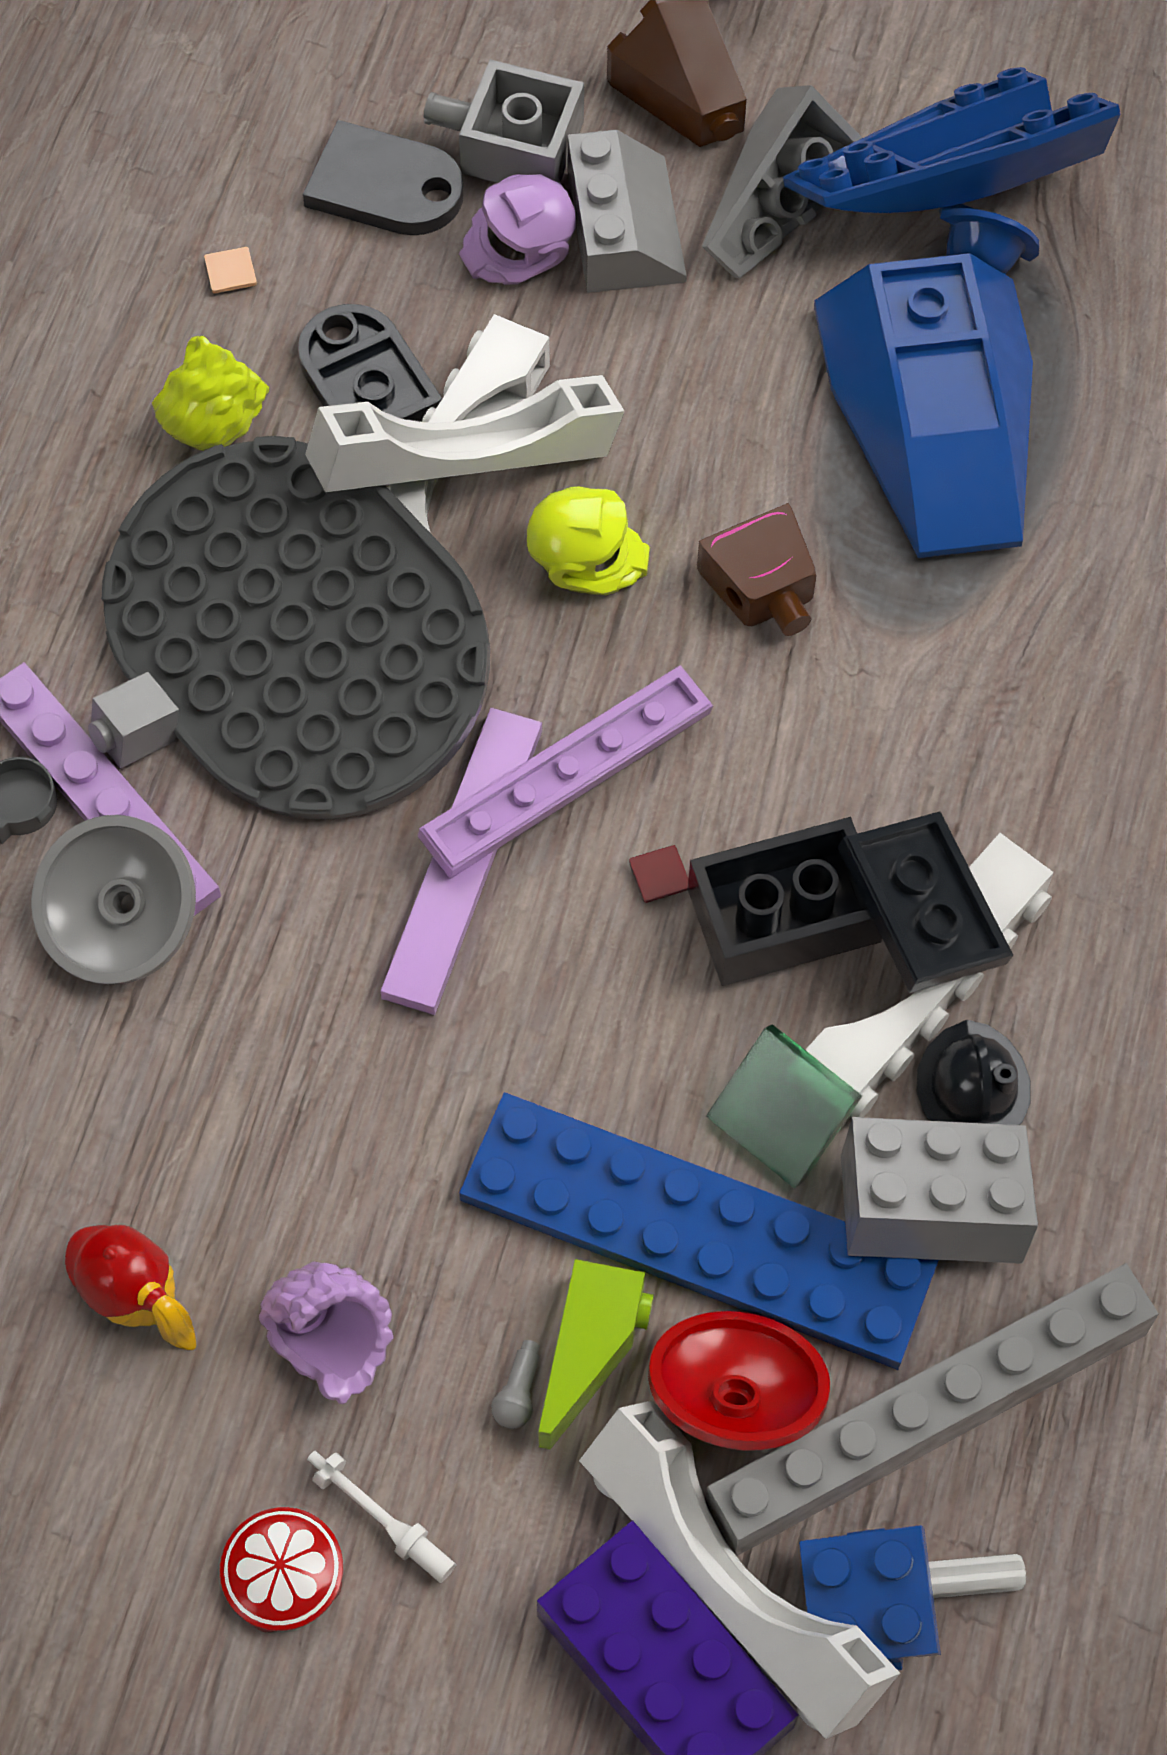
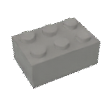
M852 1117L841 1153L847 1251L849 1256L1001 1263L1024 1262L1038 1227L1026 1126Z

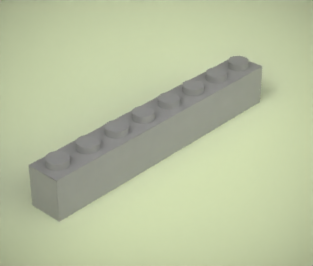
M1127 1263L819 1426L800 1439L784 1445L712 1483L707 1488L705 1499L707 1508L725 1542L734 1554L738 1556L1146 1336L1159 1313Z

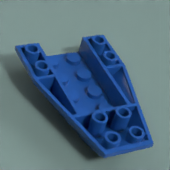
M1023 67L1010 68L998 73V80L984 85L973 83L961 86L954 90V96L936 102L823 158L811 159L801 163L798 166V170L783 176L784 186L825 207L864 213L913 212L970 202L1020 186L1103 154L1120 117L1119 104L1102 99L1096 93H1084L1068 99L1067 106L1052 111L1046 78L1030 73Z
M970 253L868 264L814 300V310L830 389L917 557L923 558L1021 547L1024 530L1033 360L1013 279Z

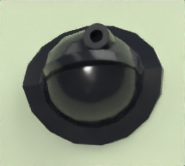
M964 1020L944 1029L927 1046L917 1068L916 1093L924 1114L931 1121L1020 1125L1031 1104V1080L1023 1057L1007 1037L987 1024Z

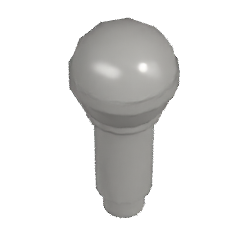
M524 1340L521 1349L517 1350L507 1385L503 1386L502 1390L497 1393L491 1404V1413L494 1420L499 1425L508 1429L524 1426L531 1418L533 1412L529 1391L540 1358L538 1355L540 1345L531 1340Z

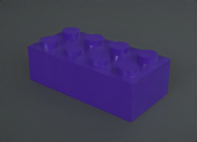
M633 1520L537 1600V1617L652 1755H764L794 1729L799 1714Z

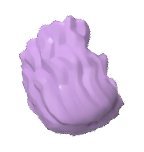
M311 1262L301 1269L290 1271L287 1277L276 1280L271 1289L267 1291L261 1303L259 1320L268 1330L267 1339L270 1346L279 1355L288 1360L299 1374L316 1380L319 1391L325 1398L336 1400L339 1404H345L351 1395L360 1394L366 1386L372 1384L376 1367L382 1365L385 1361L386 1347L393 1339L392 1330L388 1327L392 1312L387 1299L379 1295L380 1291L371 1285L370 1282L364 1280L361 1275H357L356 1271L348 1267L340 1269L334 1264Z

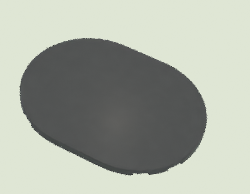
M262 436L256 437L254 441L236 443L223 447L222 444L216 445L191 456L162 475L133 505L118 530L120 535L115 543L111 558L105 565L101 597L104 602L106 635L117 663L128 680L146 672L151 674L179 709L177 727L173 731L176 737L222 786L254 806L293 818L319 820L358 816L399 801L431 780L449 763L471 732L483 705L490 673V642L485 616L471 582L450 553L386 485L325 492L305 455L308 443L296 441L294 437Z

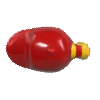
M126 1225L90 1226L82 1228L73 1234L66 1249V1271L72 1284L90 1308L116 1324L128 1327L157 1325L162 1338L171 1345L185 1350H194L196 1348V1336L190 1314L175 1299L174 1271L169 1264L168 1255L162 1248L141 1232Z

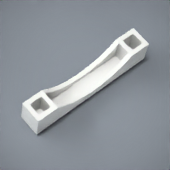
M494 314L485 330H478L473 335L468 347L466 361L460 370L457 368L452 370L444 387V397L437 408L430 407L422 422H455L481 417L508 408L532 396L550 367L549 336ZM438 478L390 484L387 488L430 532L427 515L432 492Z
M603 375L557 380L538 393L508 408L481 417L455 422L426 423L404 420L381 411L369 402L324 406L318 408L305 455L325 492L607 457L624 414V409Z
M999 833L969 868L1011 949L1018 938L1014 931L1025 919L1030 923H1034L1049 905L1052 896L1047 893L1054 872ZM979 972L915 991L908 998L880 1014L855 1023L824 1028L790 1066L785 1090L839 1132L851 1117H864L869 1112L879 1096L875 1089L886 1077L895 1081L904 1072L914 1057V1053L910 1051L911 1048L921 1037L930 1041L940 1031L949 1017V1013L945 1011L956 997L962 1001L969 998L982 981L984 974Z
M653 1401L618 1408L579 1460L594 1477L596 1487L604 1495L613 1499L629 1518L636 1523L689 1587L713 1611V1615L729 1634L735 1636L753 1656L755 1664L770 1681L776 1683L797 1706L798 1714L808 1726L819 1731L825 1739L857 1726L898 1677L900 1672L858 1626L828 1621L799 1610L769 1591L754 1577L725 1542L707 1508L696 1475L691 1443Z

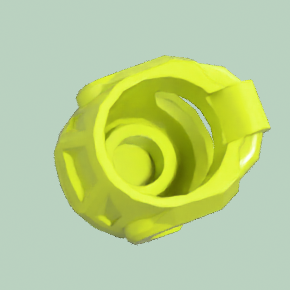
M580 486L569 487L550 493L534 508L527 527L528 551L531 557L547 571L549 579L556 586L574 592L606 596L633 585L638 578L647 576L650 547L642 542L638 533L628 527L625 503L615 491L589 489ZM620 547L616 561L607 569L596 572V565L603 564L609 560Z

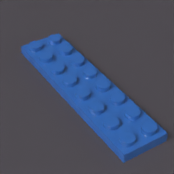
M506 1092L502 1095L459 1192L460 1201L746 1312L773 1319L793 1330L899 1370L939 1261L936 1259L849 1256L847 1251L846 1224L843 1220Z

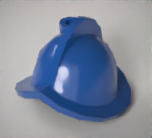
M962 203L939 209L940 219L950 223L946 256L970 253L1004 274L1013 267L1020 257L1030 262L1039 256V239L1030 229L1013 219L997 213L974 209Z

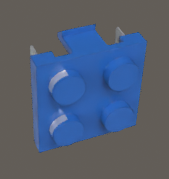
M922 1525L888 1530L881 1528L851 1532L843 1536L799 1541L807 1613L828 1621L858 1626L897 1670L903 1669V1658L941 1655L925 1529Z

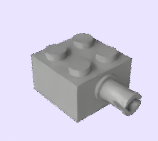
M490 59L471 103L431 92L424 108V123L460 131V169L462 174L498 183L516 174H541L560 183L567 167V135L579 134L584 123V82Z

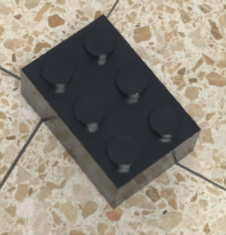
M851 816L690 860L687 889L721 986L882 942V937L838 849V845L843 837L857 834Z

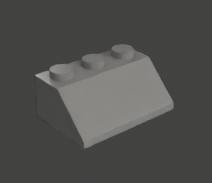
M619 130L567 135V175L572 204L576 213V229L587 293L685 283L687 275L665 157Z

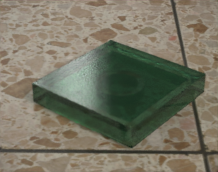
M771 1024L764 1028L706 1117L793 1188H796L803 1184L862 1098V1095L775 1025Z

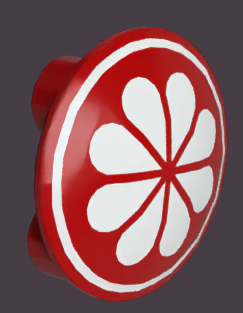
M277 1507L256 1513L235 1529L224 1547L220 1562V1581L224 1595L229 1605L242 1619L262 1632L288 1631L311 1623L329 1608L341 1592L343 1557L339 1543L333 1532L322 1520L304 1510Z

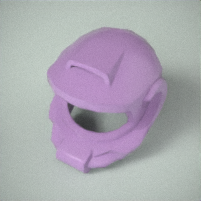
M516 174L490 186L483 195L482 208L472 218V227L463 238V248L459 252V256L472 278H482L489 283H503L504 285L519 284L563 261L569 251V244L567 242L576 228V213L567 191L560 183L541 174ZM489 227L502 242L514 250L524 253L525 258L523 260H511L499 255L490 244L488 238Z

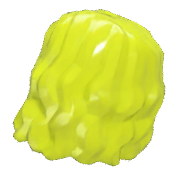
M204 336L191 337L187 344L183 365L169 373L163 389L154 398L152 405L155 411V418L163 430L178 441L197 450L204 451L220 444L223 447L229 446L236 439L244 436L249 430L252 419L260 413L262 402L269 393V386L248 368L246 364L236 361L231 351L211 344Z

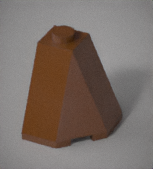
M649 0L640 10L644 17L628 36L620 32L607 46L606 79L610 86L699 147L716 141H726L736 134L744 132L747 98L708 1Z

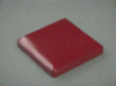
M675 845L629 859L631 870L645 903L688 891V876Z

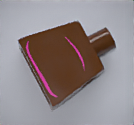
M789 503L699 540L697 570L744 625L753 627L774 618L785 636H792L801 632L810 624L811 617L804 604L814 597L817 575L798 522Z

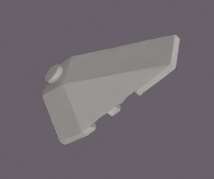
M812 85L776 89L750 130L702 247L734 278H741L778 248L782 244V239L796 227L806 225L816 217L815 212L823 206L785 187L783 176L798 170V166L805 161L823 158L862 139L859 133Z

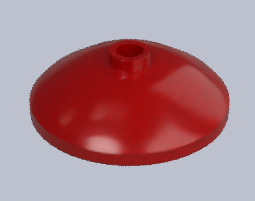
M716 1311L692 1316L669 1328L657 1341L650 1357L648 1371L649 1387L660 1410L683 1431L714 1446L732 1450L755 1451L787 1445L809 1433L819 1423L827 1408L830 1394V1377L821 1355L808 1340L795 1330L764 1316L737 1311Z

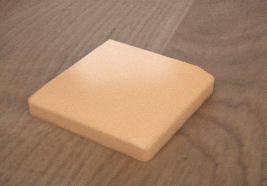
M248 247L204 255L213 293L257 285Z

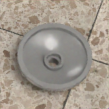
M125 815L95 817L75 825L60 836L47 851L39 865L31 897L35 930L50 957L64 970L86 981L109 985L131 983L143 979L169 962L188 935L196 904V890L192 870L178 844L159 827L144 820ZM131 894L134 899L133 908L124 914L121 909V901L126 895Z

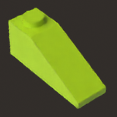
M578 1259L574 1260L538 1431L540 1448L551 1450L633 1347L636 1328L648 1329L654 1294L643 1293L645 1272Z

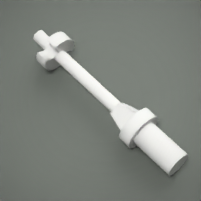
M316 1451L310 1454L307 1460L319 1470L315 1473L312 1481L321 1489H325L333 1482L385 1527L396 1544L394 1552L403 1560L410 1557L439 1583H442L452 1573L456 1563L426 1538L428 1531L419 1523L412 1527L394 1519L339 1472L343 1470L346 1460L338 1453L332 1454L327 1459H324Z

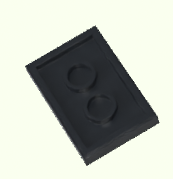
M941 811L843 837L838 845V849L909 993L1006 965L1013 957V953Z

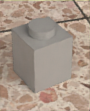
M146 672L92 699L91 723L88 725L89 735L96 748L102 753L108 752L121 769L175 742L176 735L173 731L177 727L179 709L151 674Z

